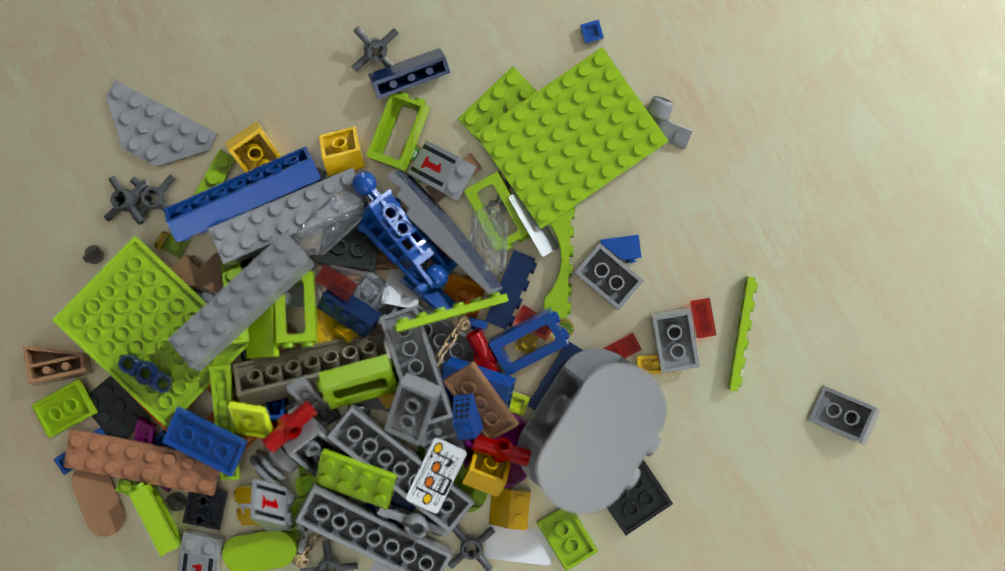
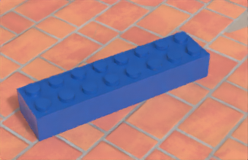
M304 146L164 208L166 223L176 242L187 241L197 233L207 232L208 228L244 214L251 209L261 207L269 201L280 199L287 193H294L305 185H313L321 177L307 147Z

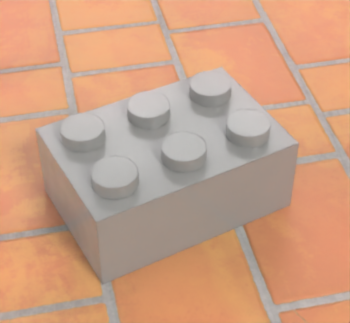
M600 243L595 246L573 272L617 310L625 304L644 281Z
M314 418L310 419L302 427L299 437L293 440L288 439L283 444L287 454L315 477L321 453L324 449L344 456L347 455L344 450L327 438L329 431Z

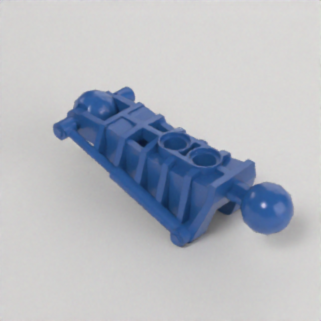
M365 171L357 173L352 181L354 191L359 195L367 196L372 202L364 208L357 230L360 233L364 232L383 254L401 269L416 285L415 292L421 295L426 290L445 286L451 270L458 266V264L452 258L449 259L405 215L407 212L401 206L400 200L393 197L390 189L380 195L376 190L377 181L373 174ZM397 227L403 232V234L398 232ZM404 239L411 244L412 248L410 250H407L401 244ZM430 257L435 264L429 266L424 271L420 264ZM412 270L420 279L421 283H419L418 280L410 273Z

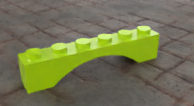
M575 207L549 224L558 240L561 262L556 282L550 292L544 297L543 311L551 307L552 311H556L560 318H567V314H571V303H568V295L572 294V284H568V280L573 272V265H569V257H573V246H570V238H574V226H571V219L575 218Z

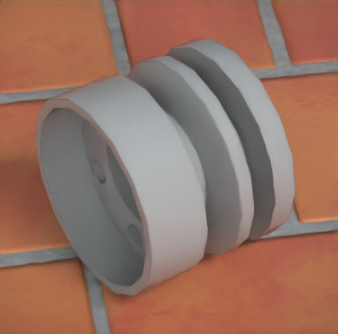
M264 445L268 453L259 449L256 451L257 456L252 455L249 461L262 479L268 483L280 485V480L284 481L286 479L283 469L291 474L300 464L287 454L283 445L274 453L269 451Z

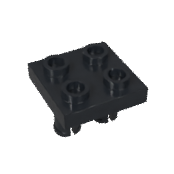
M216 489L214 496L188 492L182 523L221 530L229 492Z

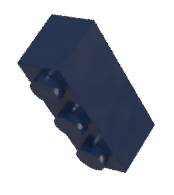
M335 283L322 294L317 305L318 309L364 339L376 328L380 320L379 317L382 315V313Z

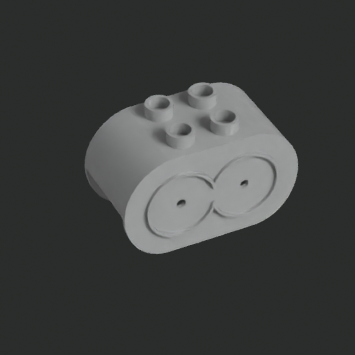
M600 348L577 352L564 363L519 436L517 446L532 451L528 466L520 465L521 468L535 484L541 487L549 500L563 510L587 514L608 507L620 497L624 489L629 490L636 484L640 475L638 466L645 455H653L660 445L661 437L658 434L663 428L666 417V401L660 385L648 372L615 352Z

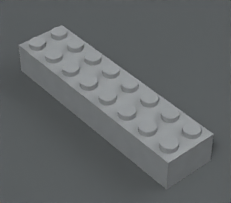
M353 168L208 228L225 269L260 255L284 232L295 240L363 211L368 206V200L366 196L357 194L352 187V181L356 175Z
M285 232L282 233L177 330L168 341L191 369L201 371L316 264L291 236Z
M351 404L329 431L327 438L355 460L397 474L394 490L406 499L424 458L393 434L384 431L383 426L355 404ZM453 482L438 513H433L416 504L413 505L450 533L474 504V498Z
M313 482L296 514V523L396 571H444L452 557L451 548L427 536L420 539H412L406 534L404 525L390 518L388 520L378 516L377 512L326 487L315 484V482Z

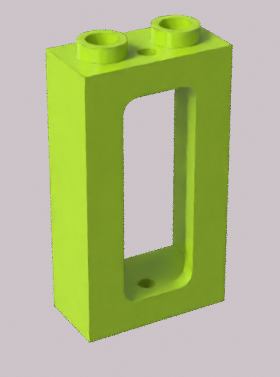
M400 91L389 96L366 157L406 172L431 108L426 105L425 100L415 97V100L410 99L408 94ZM407 107L416 110L417 116L399 160L384 155L401 108Z
M499 171L464 190L497 251L502 249L504 252L513 247V242L519 240L521 243L530 238L527 229L509 199V196L511 197L512 194ZM488 185H494L517 226V232L506 238L500 236L478 197V191Z
M313 271L307 272L297 282L304 283L306 328L304 333L287 334L285 294L275 302L276 343L282 346L283 349L294 348V345L313 347L314 344L319 343L316 274Z
M387 354L320 372V381H317L318 390L320 393L322 392L324 403H328L331 410L394 393L398 388L396 376Z
M141 482L132 487L134 491L128 495L160 557L178 548L182 543L183 535L158 486Z

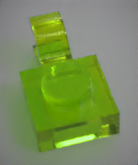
M301 465L298 467L300 478H295L299 499L307 496L313 482H315V476L309 475V472Z

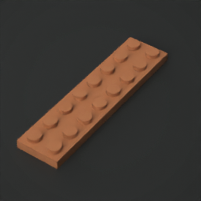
M73 428L69 430L64 467L204 495H215L219 471L172 447Z

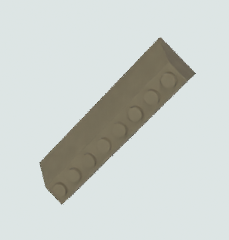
M383 328L373 330L365 339L357 335L349 343L339 338L315 344L313 347H302L282 352L277 357L257 358L233 364L236 391L240 403L255 406L292 397L286 386L302 376L318 390L317 381H320V372L385 354L388 355L392 368L395 371Z

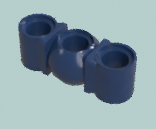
M126 354L119 359V369L124 373H128L131 377L134 376L139 384L149 385V387L154 388L159 393H165L173 386L172 376L164 373L162 370H158L153 362L143 361V359L138 358L134 354ZM126 358L133 361L132 368L125 366L124 360ZM143 368L150 370V378L142 376L141 371ZM159 379H166L168 381V387H161L159 385Z

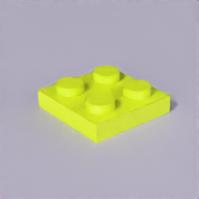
M237 402L229 403L227 408L238 434L265 438L273 431L265 407Z

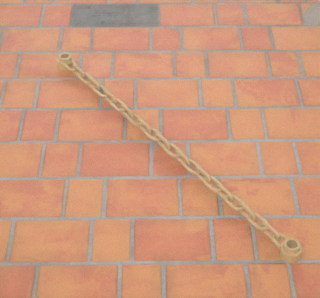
M464 314L454 317L452 325L455 328L445 339L444 345L439 352L435 354V359L437 357L440 359L437 363L438 366L449 348L457 340L459 333L465 331L470 326V321ZM450 337L454 338L450 344L447 343ZM316 532L307 543L304 553H296L292 560L296 567L305 568L308 565V556L316 548L323 535L317 536L319 533ZM314 540L316 541V543L312 547L310 546V544Z

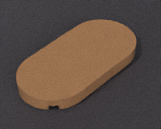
M75 470L72 476V488L88 528L98 536L107 537L115 534L121 529L125 521V511L119 495L115 491L116 487L112 477Z

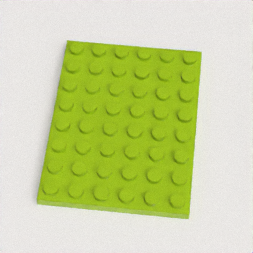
M603 47L475 134L540 229L552 223L669 142Z
M134 236L52 319L57 326L166 428L169 427L176 408L186 409L211 384L209 366L231 364L249 345L248 343L228 345L201 371L191 369L168 339L207 303L137 236ZM126 354H134L138 358L143 359V361L153 362L158 370H162L164 373L172 376L173 386L167 392L159 393L154 388L149 387V385H141L135 380L134 376L131 377L128 373H124L119 369V359ZM126 358L124 360L125 366L132 368L133 361ZM147 368L142 369V376L150 378V370ZM160 378L159 385L166 388L168 387V381Z

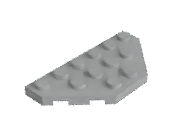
M114 80L106 96L122 149L157 167L210 151L218 136V133L117 80Z

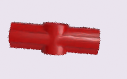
M476 329L467 334L466 339L474 353L473 357L476 365L502 373L498 360L489 346L482 329Z
M306 400L293 413L285 414L278 419V426L262 440L263 444L269 451L274 453L288 439L293 440L299 437L302 427L317 414V411Z
M478 435L476 439H473L471 450L490 455L492 460L497 463L509 461L526 467L529 464L532 453L531 450L512 445L511 441L504 437L496 440Z

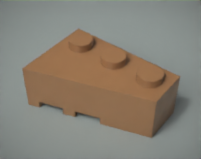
M22 346L28 383L38 386L93 374L88 354Z

